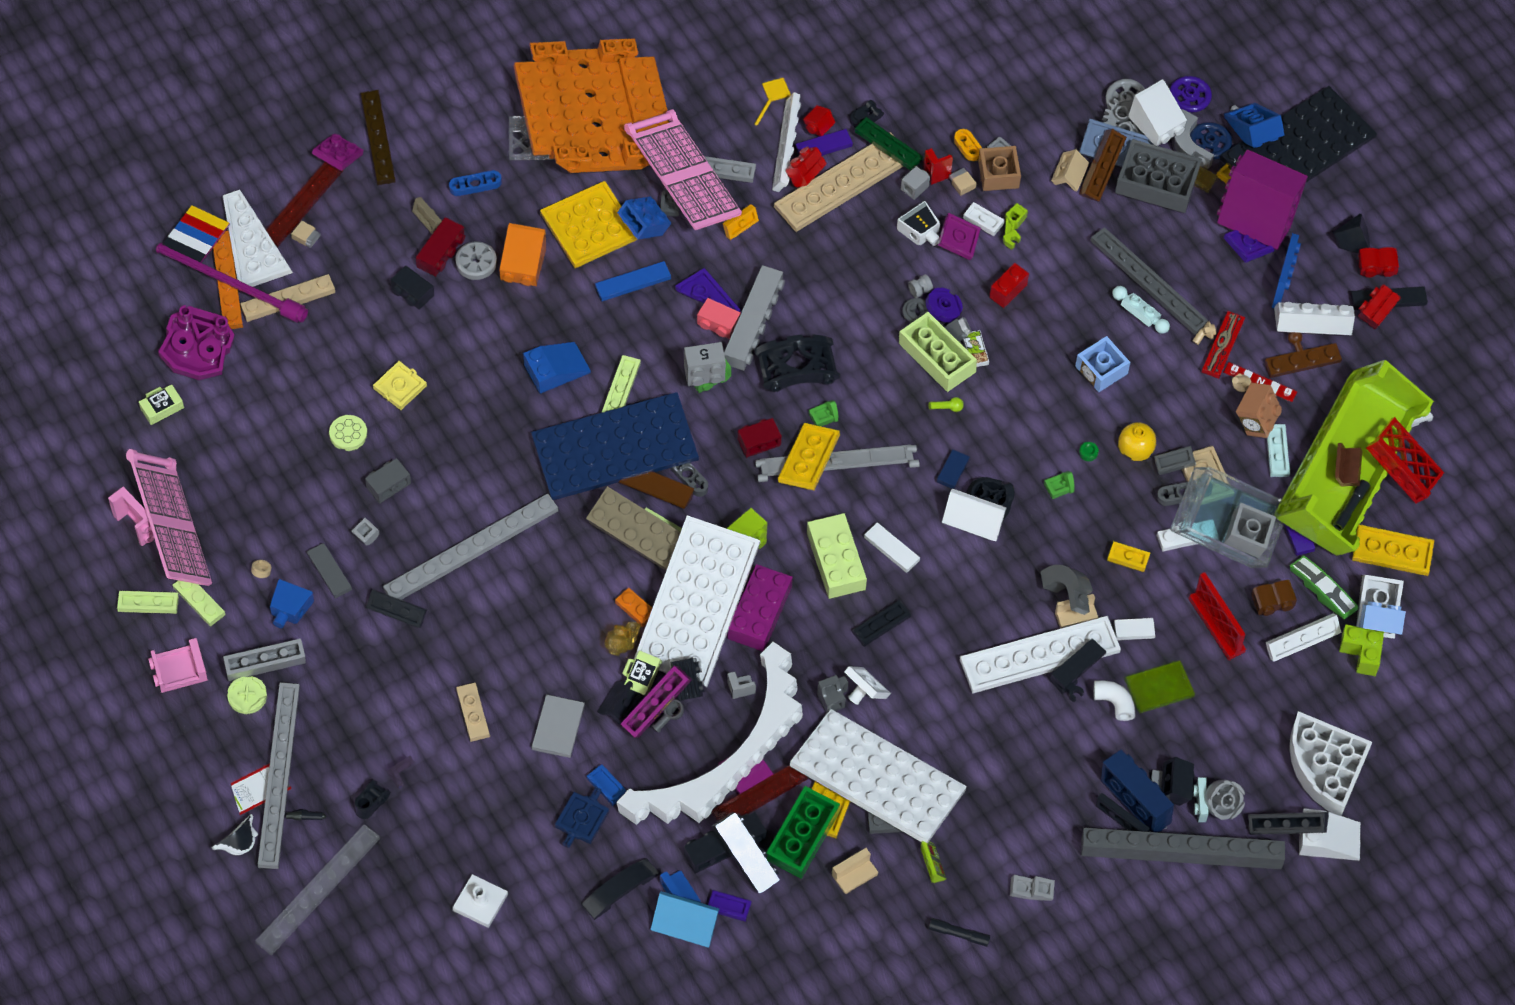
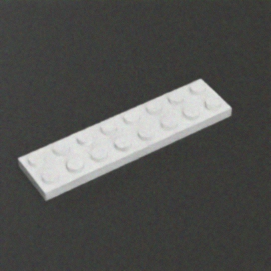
M1108 616L960 656V662L973 694L1055 671L1092 638L1106 650V654L1103 657L1120 653L1121 648Z

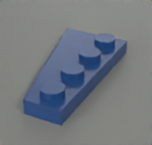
M1292 233L1272 305L1274 309L1278 302H1281L1284 290L1289 289L1291 279H1288V277L1292 278L1294 267L1291 265L1295 266L1298 256L1294 253H1299L1301 243H1298L1299 235Z

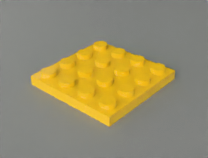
M606 181L540 210L542 218L574 268L638 240L617 213L622 206Z

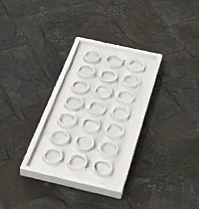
M687 516L634 660L639 650L661 659L662 664L659 671L668 673L671 670L670 662L696 658L697 661H700L702 672L699 673L700 681L703 680L705 687H708L761 541Z
M832 709L826 714L790 761L792 768L920 842L924 841L926 843L933 837L967 787Z

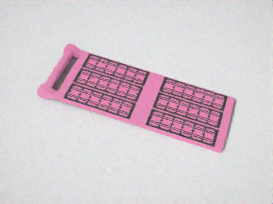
M673 109L668 110L662 115L624 125L626 133L632 137L694 230L741 215L742 211L680 123ZM666 120L671 121L670 123L636 133L635 131Z
M129 449L126 453V458L131 462L166 577L168 579L210 586L212 581L176 471V459H165ZM137 460L165 466L167 469L138 463Z

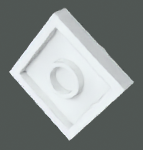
M849 666L846 669L845 673L858 685L848 696L853 703L859 704L866 693L871 698L887 699L891 694L864 667Z
M472 874L454 904L453 911L489 928L508 896V891Z

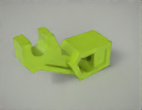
M1018 203L1005 216L1006 226L1003 242L1011 250L1015 248V243L1012 240L1018 243L1021 240L1020 235L1014 229L1019 228L1027 218L1028 210Z

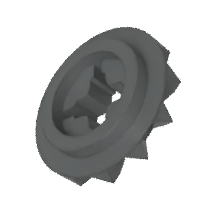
M921 298L910 299L903 307L904 318L910 324L928 312L926 301ZM916 307L921 312L919 316L915 313Z

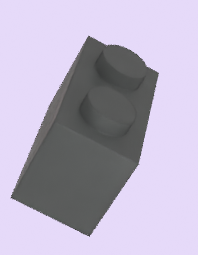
M397 458L392 462L385 463L381 469L371 472L365 478L366 488L379 504L411 484L410 474Z

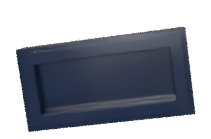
M952 450L937 478V483L955 489L970 460V456Z

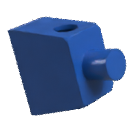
M279 579L270 604L271 614L275 616L273 624L278 628H283L287 621L297 624L313 604V592Z

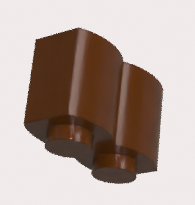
M1290 580L1261 585L1253 588L1251 593L1258 615L1264 614V616H1269L1277 610L1290 611L1297 602Z

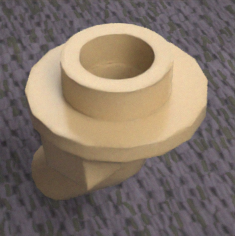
M1207 321L1192 341L1199 345L1204 336L1213 339V335H1216L1215 325Z
M1241 373L1236 375L1232 379L1234 389L1239 392L1247 391L1251 379Z

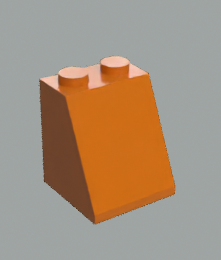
M509 223L500 265V280L508 283H521L525 286H537L546 253L545 229Z

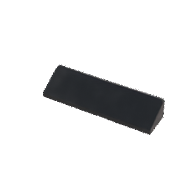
M1329 812L1249 814V834L1327 833Z

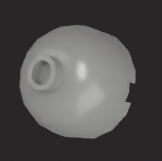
M1220 779L1213 782L1205 792V802L1209 813L1221 820L1237 817L1245 805L1243 801L1245 792L1241 785L1231 780Z

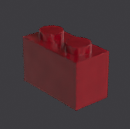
M771 418L768 420L763 419L751 426L742 427L738 430L737 440L745 457L748 458L781 446L782 436L774 419Z

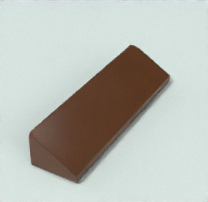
M1114 129L1105 131L1079 192L1081 196L1100 202L1127 138L1126 136Z
M653 471L619 481V483L683 509L690 503L694 493V488Z

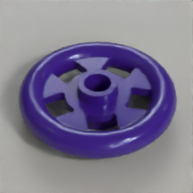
M1194 76L1178 78L1169 89L1180 109L1190 113L1205 109L1212 99L1209 85L1204 80ZM1191 83L1198 85V88L1190 86ZM1181 85L1184 86L1182 91L1178 89ZM1199 92L1205 93V97H1199ZM1182 96L1184 101H1179L1177 97ZM1197 101V105H1190V102Z

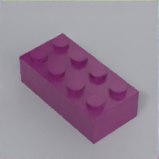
M756 564L730 624L728 639L764 651L792 589L793 577Z

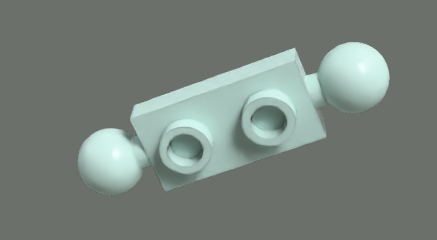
M1117 286L1113 289V297L1119 301L1123 300L1121 306L1148 327L1154 324L1156 331L1160 334L1168 332L1170 328L1169 322L1165 319H1160L1161 314L1155 308L1151 307L1134 293L1128 295L1126 288L1123 286Z

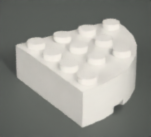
M1298 711L1290 736L1291 763L1296 777L1312 799L1327 811L1342 816L1372 742Z

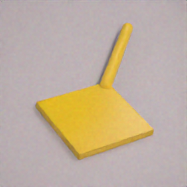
M784 77L762 83L768 101L755 122L756 126L772 101L791 96Z

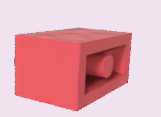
M707 298L697 314V325L705 330L709 329L721 337L730 339L741 312Z

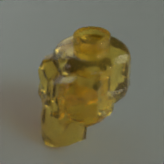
M628 622L626 627L614 625L613 630L608 631L604 642L609 653L619 656L620 653L632 650L635 646L634 643L637 640L641 624Z

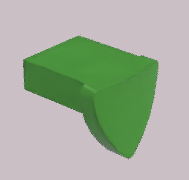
M829 400L809 410V416L816 426L822 427L838 421V410L834 400Z
M1065 471L1044 481V485L1052 499L1074 492L1072 472Z

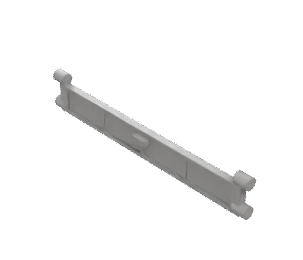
M902 445L832 452L824 471L909 463L910 468L919 467V459L914 460L913 453L917 452L916 445ZM788 456L755 460L756 468L761 467L762 474L758 475V482H767L768 476L780 475Z

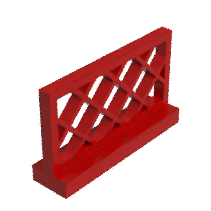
M1395 417L1387 423L1376 439L1366 447L1415 504L1429 497L1430 491L1444 474L1443 470ZM1392 426L1397 429L1398 435L1393 434ZM1383 437L1388 438L1389 445L1383 440ZM1394 439H1399L1400 447L1394 446ZM1404 440L1409 442L1410 449L1405 448ZM1395 451L1401 452V459ZM1406 453H1411L1412 461H1407ZM1417 454L1422 457L1423 463L1418 462ZM1408 465L1413 466L1414 473L1408 468ZM1419 467H1424L1425 475L1419 474ZM1429 468H1432L1436 473L1435 477L1430 476ZM1420 479H1424L1426 481V487L1420 481Z
M1205 572L1200 574L1196 592L1189 595V600L1227 659H1233L1246 651L1243 645L1245 632Z

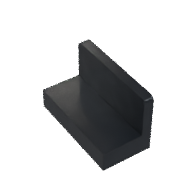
M617 681L597 712L602 715H610L618 724H621L632 712L642 694L630 689L631 687L633 688L631 681H628L626 684V681Z

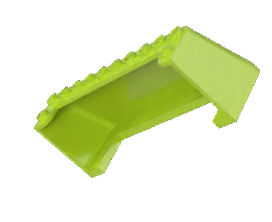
M1387 360L1354 370L1346 380L1274 516L1283 524L1336 556L1356 551L1360 545V538L1356 535V529L1363 521L1366 510L1371 506L1374 495L1379 491L1382 480L1388 474L1366 447L1376 439L1387 423L1394 417L1410 432L1413 421L1417 418L1426 417L1430 413V407L1434 401ZM1392 426L1393 434L1398 435L1397 429ZM1383 437V440L1389 445L1388 438ZM1394 439L1395 447H1400L1399 439ZM1338 443H1343L1345 448L1362 449L1360 480H1365L1370 484V488L1351 514V518L1342 531L1334 528L1333 523L1348 503L1357 486H1340L1335 478Z

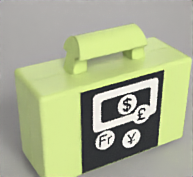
M173 385L164 389L158 387L146 393L147 398L139 401L140 409L150 425L184 408L183 400Z
M639 650L636 659H628L622 674L627 677L625 684L631 681L633 683V688H630L631 690L647 696L662 664V660ZM633 663V666H632V668H631V670H630V673L628 674L629 668H630L631 664Z

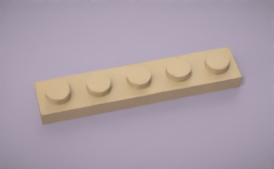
M328 274L270 293L269 295L282 301L289 298L303 304L335 293V288ZM258 298L240 303L247 322L280 311L279 308Z

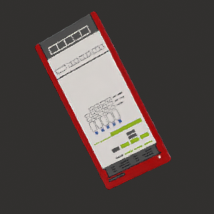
M270 764L230 783L240 815L265 803ZM288 784V791L291 790L290 784Z

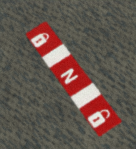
M1228 362L1224 370L1225 374L1232 377L1241 373L1247 375L1251 379V383L1271 385L1276 396L1293 402L1297 391L1230 362Z

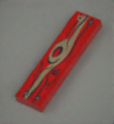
M1227 311L1203 366L1202 373L1220 378L1245 317Z

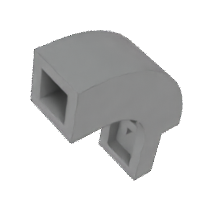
M1182 109L1181 111L1187 121L1183 133L1171 138L1173 150L1201 158L1200 167L1208 170L1212 165L1214 154L1199 147L1192 141L1190 133L1197 125L1198 117Z

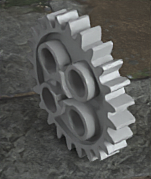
M1127 94L1126 99L1122 95H1120L1119 101L1114 98L1113 104L1109 103L1108 109L1104 111L1105 115L1102 118L1105 121L1104 123L1145 135L1138 130V127L1128 117L1134 97L1131 98ZM1117 113H1124L1125 117H1120Z

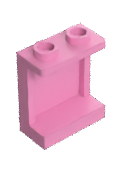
M124 486L108 497L113 516L117 521L128 515L136 523L135 530L141 546L154 540L146 510Z
M197 638L189 640L190 645L159 654H155L154 650L151 651L152 658H148L151 670H156V675H153L155 686H160L162 693L208 681Z

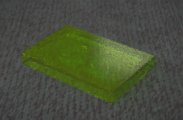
M1181 661L1130 675L1125 679L1139 713L1195 696Z

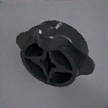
M980 477L971 482L966 494L972 496L979 494V498L995 504L1001 501L1003 504L1001 506L1006 507L1004 520L1010 512L1015 492L1014 486L1010 482L990 477Z

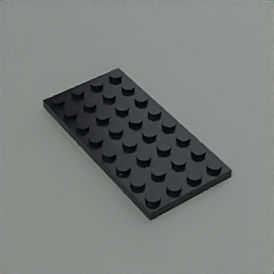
M1327 86L1281 116L1284 136L1279 137L1276 141L1265 142L1262 146L1255 148L1242 141L1221 154L1220 160L1224 164H1228V168L1231 170L1233 166H1237L1236 162L1239 156H1243L1248 149L1307 175L1306 182H1308L1374 139L1377 133L1330 86Z

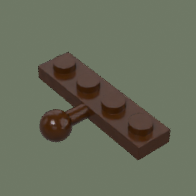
M1290 332L1288 334V341L1294 345L1296 352L1266 358L1264 363L1269 377L1273 378L1341 363L1342 358L1337 344L1334 343L1303 350L1301 344L1302 334Z

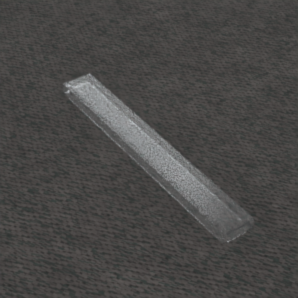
M363 825L257 938L256 944L272 955L380 839L379 835L366 825Z

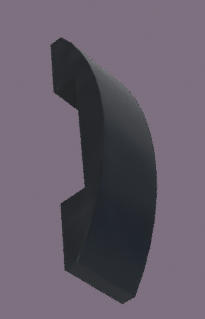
M647 858L643 859L604 883L582 903V906L595 920L611 909L610 906L640 884L645 885L659 875V872Z

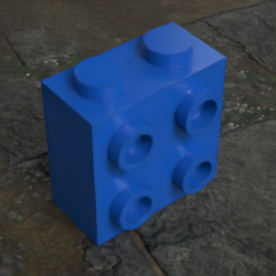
M651 196L626 200L617 212L638 240L663 236L671 225L667 215Z

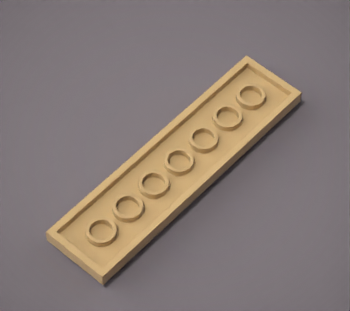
M871 144L816 177L807 186H802L775 202L774 208L797 232L902 168L903 165Z

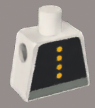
M925 201L898 219L897 230L917 245H922L926 241H929L932 246L938 244L940 237L937 234L939 233L940 223Z

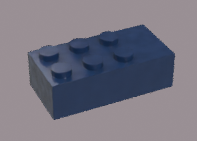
M1121 749L1103 762L1101 782L1135 818L1150 828L1149 832L1159 833L1171 824L1174 804L1160 790L1159 785L1147 777L1145 770L1141 767L1139 768L1134 763L1133 758L1129 754H1126Z

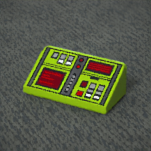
M921 841L920 849L931 882L936 883L946 880L935 844L930 841L928 843Z

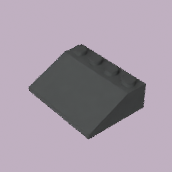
M1132 139L1117 181L1115 193L1186 213L1202 159Z

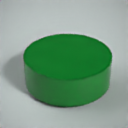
M1085 442L1080 446L1079 455L1085 461H1093L1098 457L1099 448L1093 442Z

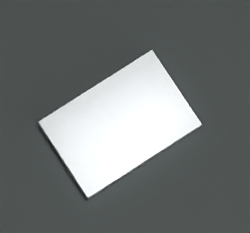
M952 489L942 523L996 542L1006 507Z

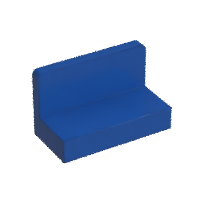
M667 871L660 875V884L666 893L701 903L682 871H678L671 876Z

